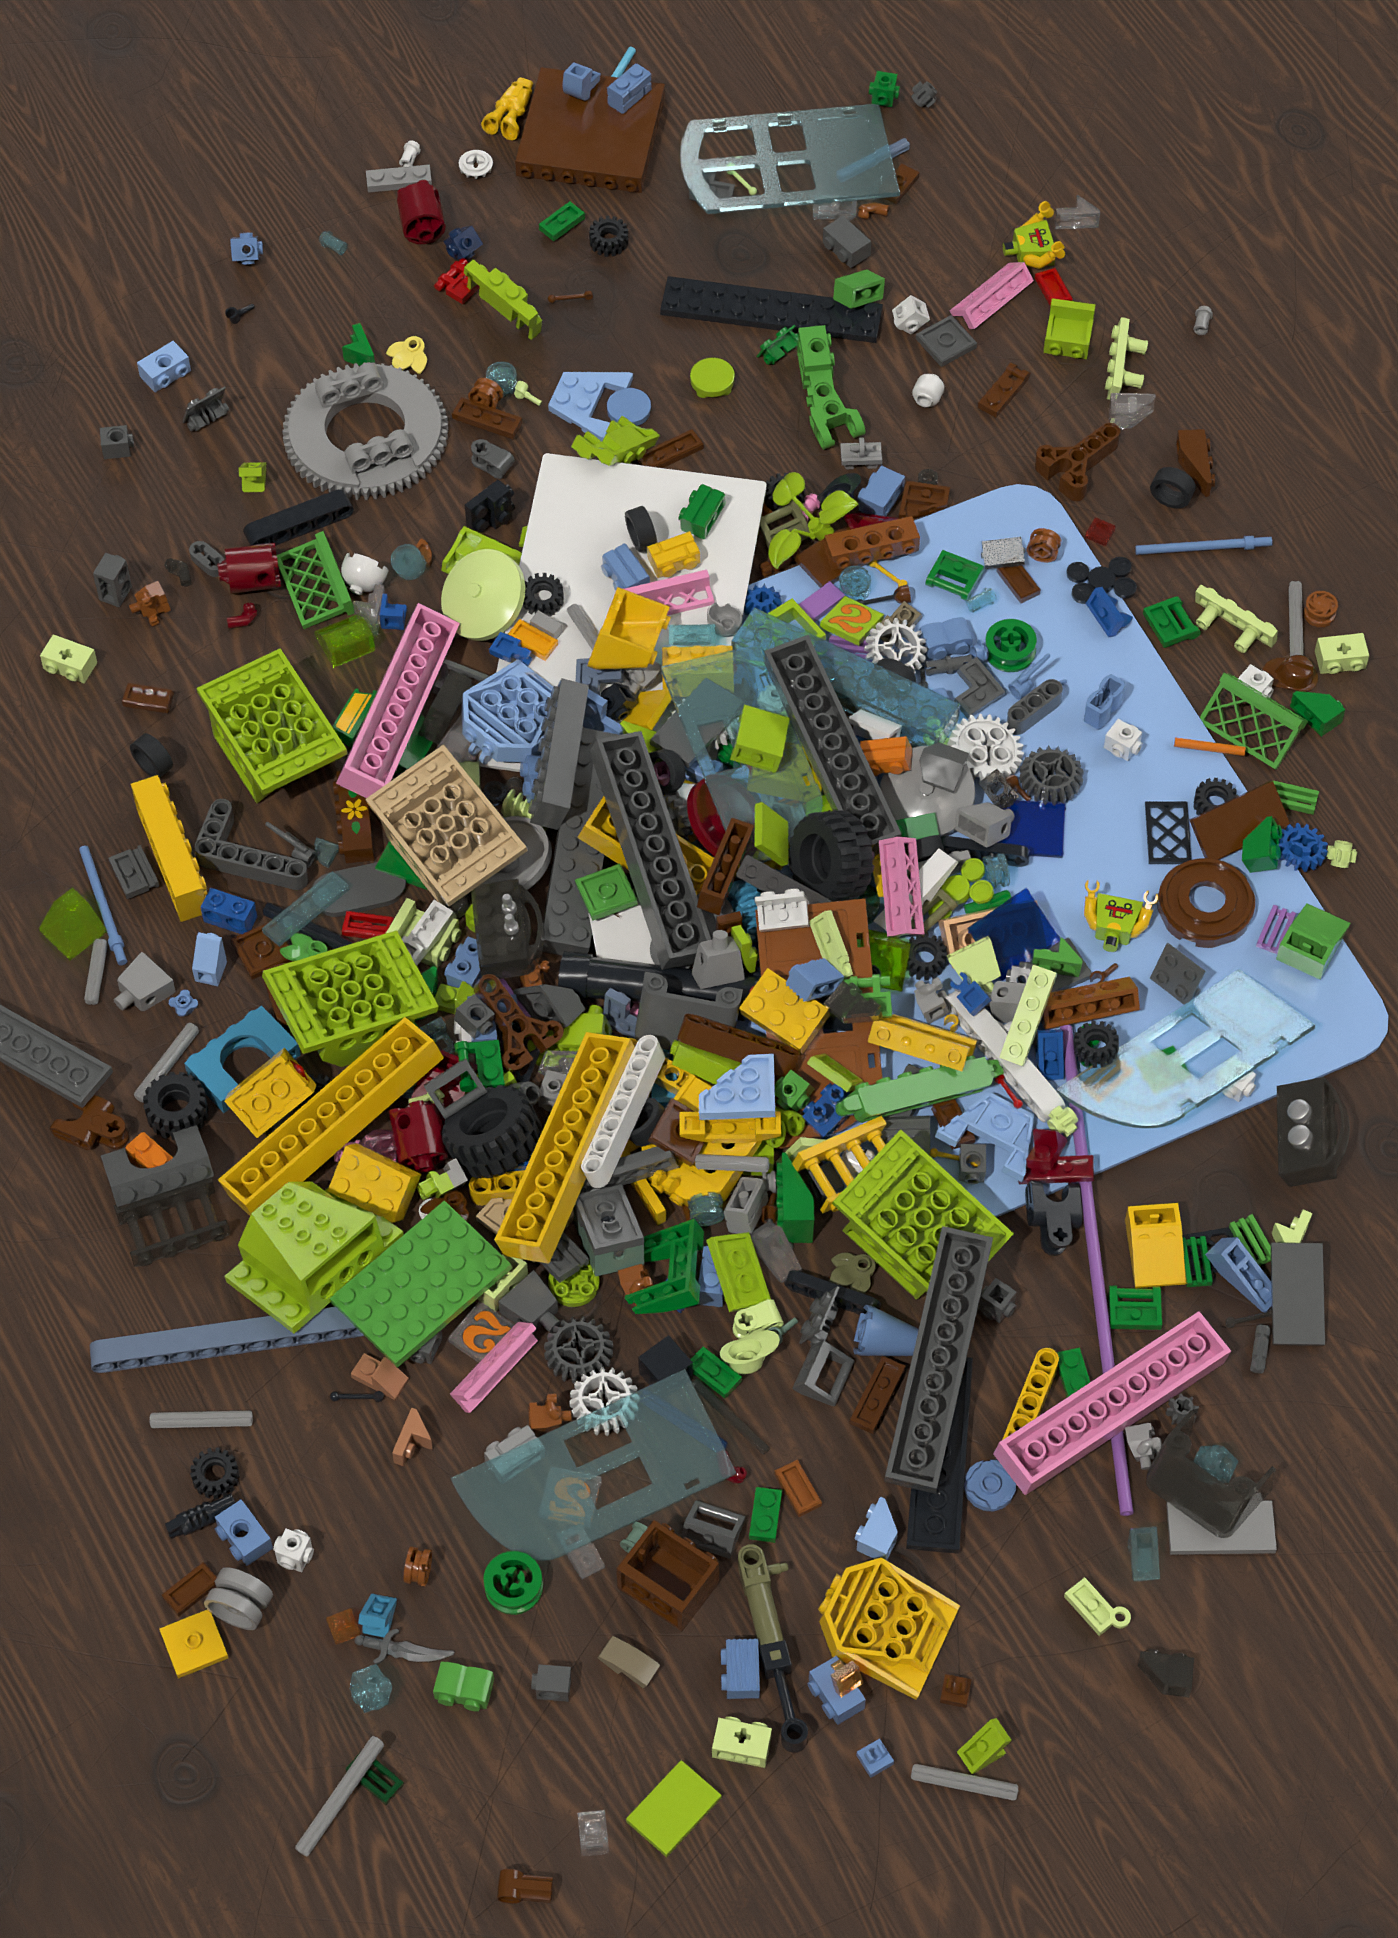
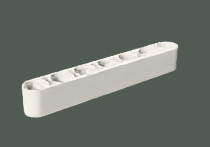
M955 990L943 998L950 1012L949 1014L958 1016L959 1026L970 1038L978 1040L976 1046L988 1060L999 1061L1004 1071L1002 1075L1005 1076V1080L1040 1121L1045 1123L1051 1119L1048 1114L1060 1105L1062 1109L1066 1108L1061 1096L1028 1057L1024 1067L999 1058L1008 1034L985 1007L975 1016H972L957 998L961 992Z
M646 1035L638 1040L582 1161V1171L589 1184L594 1188H601L610 1181L665 1060V1054L657 1038L653 1035Z

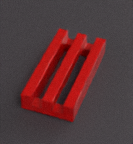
M346 911L342 936L369 939L386 934L394 917ZM350 920L363 921V923L350 922ZM372 923L385 924L387 926L372 925Z

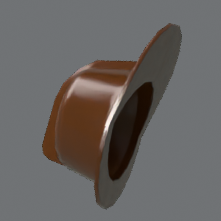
M1303 655L1275 658L1267 662L1263 668V671L1274 678L1272 686L1306 692L1312 690L1318 682V674L1314 669V665Z

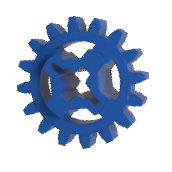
M1296 823L1294 828L1289 824L1286 830L1282 829V838L1279 839L1281 851L1279 860H1286V867L1291 864L1294 865L1295 871L1299 867H1302L1304 872H1307L1308 867L1315 870L1317 865H1322L1328 853V850H1326L1328 843L1322 842L1324 835H1317L1316 828L1312 831L1309 830L1308 824L1304 828H1301L1299 823Z

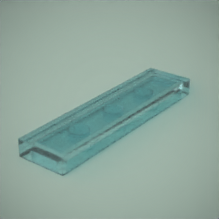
M332 871L262 928L263 933L280 947L349 890V885Z

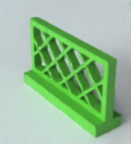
M323 531L315 534V540L277 555L278 566L303 629L344 612H347L348 616L356 613ZM316 548L317 552L313 559L304 556L308 550ZM289 558L296 559L292 568L283 565L282 561ZM301 561L310 563L306 572L297 569ZM315 565L324 568L320 576L311 574ZM294 574L303 576L299 585L290 583ZM308 578L317 581L313 589L304 587ZM322 583L331 585L327 593L318 591ZM301 591L309 594L306 602L297 600ZM315 596L324 598L319 607L311 604ZM329 600L337 602L339 605L331 610L325 609ZM308 609L317 611L314 617L307 620L304 619Z
M1223 673L1219 680V686L1200 716L1201 721L1212 731L1237 746L1246 747V752L1272 768L1278 769L1300 730L1304 729L1308 721L1232 674ZM1225 688L1231 692L1233 702L1222 705L1220 695ZM1236 696H1238L1239 698H1241V699H1243V700L1237 701ZM1244 702L1251 704L1253 714L1241 717L1238 704ZM1234 705L1237 718L1225 721L1222 708ZM1218 709L1221 722L1216 724L1208 722L1206 718L1209 713ZM1263 714L1269 715L1272 726L1260 729L1258 716ZM1254 717L1256 730L1245 733L1242 720ZM1238 721L1241 734L1236 736L1229 735L1226 724ZM1287 726L1293 730L1288 739L1280 741L1277 728ZM1273 729L1276 742L1264 745L1261 732ZM1257 733L1260 746L1250 748L1247 745L1246 736ZM1277 745L1279 755L1275 762L1267 758L1265 748Z

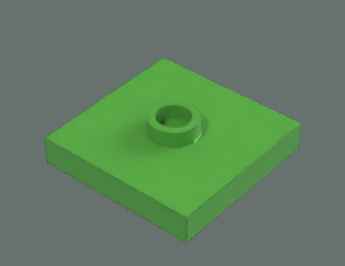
M620 864L575 879L576 887L592 921L638 905L635 894Z

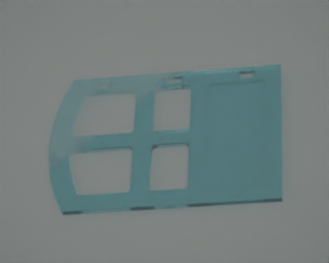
M876 104L691 120L681 144V169L684 181L690 194L707 214L900 196L880 107ZM791 125L802 126L806 150L773 152L768 128ZM747 129L752 131L756 149L755 155L699 159L700 146L706 133ZM809 164L815 189L782 192L776 167ZM757 168L761 173L764 194L718 198L709 188L702 174Z

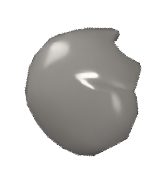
M715 602L708 608L707 623L715 634L721 636L733 635L742 627L743 616L739 609L731 607L729 603L720 607Z

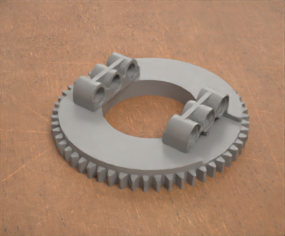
M369 362L363 363L359 367L355 363L354 368L346 365L345 370H342L340 367H337L336 373L329 370L328 376L321 374V378H314L313 383H307L306 388L300 390L301 394L295 395V401H291V408H287L288 415H285V422H283V441L288 460L291 461L292 466H295V471L300 472L301 478L306 477L307 483L313 482L314 488L320 486L322 492L327 489L329 492L342 489L348 499L352 495H355L356 500L361 495L364 496L365 500H368L369 495L377 499L378 494L385 498L388 491L395 495V489H398L400 492H403V486L410 489L411 481L418 484V477L425 479V472H432L431 466H437L436 460H441V454H444V447L447 446L448 421L446 410L443 409V402H440L439 395H435L434 389L430 390L429 384L424 385L423 379L418 380L416 374L411 375L408 370L405 372L400 367L398 369L394 368L393 365L386 366L383 363L380 365ZM358 403H377L394 410L405 424L404 430H395L387 438L376 436L371 438L365 445L354 443L347 447L344 452L335 447L326 435L327 427L332 418L344 408Z

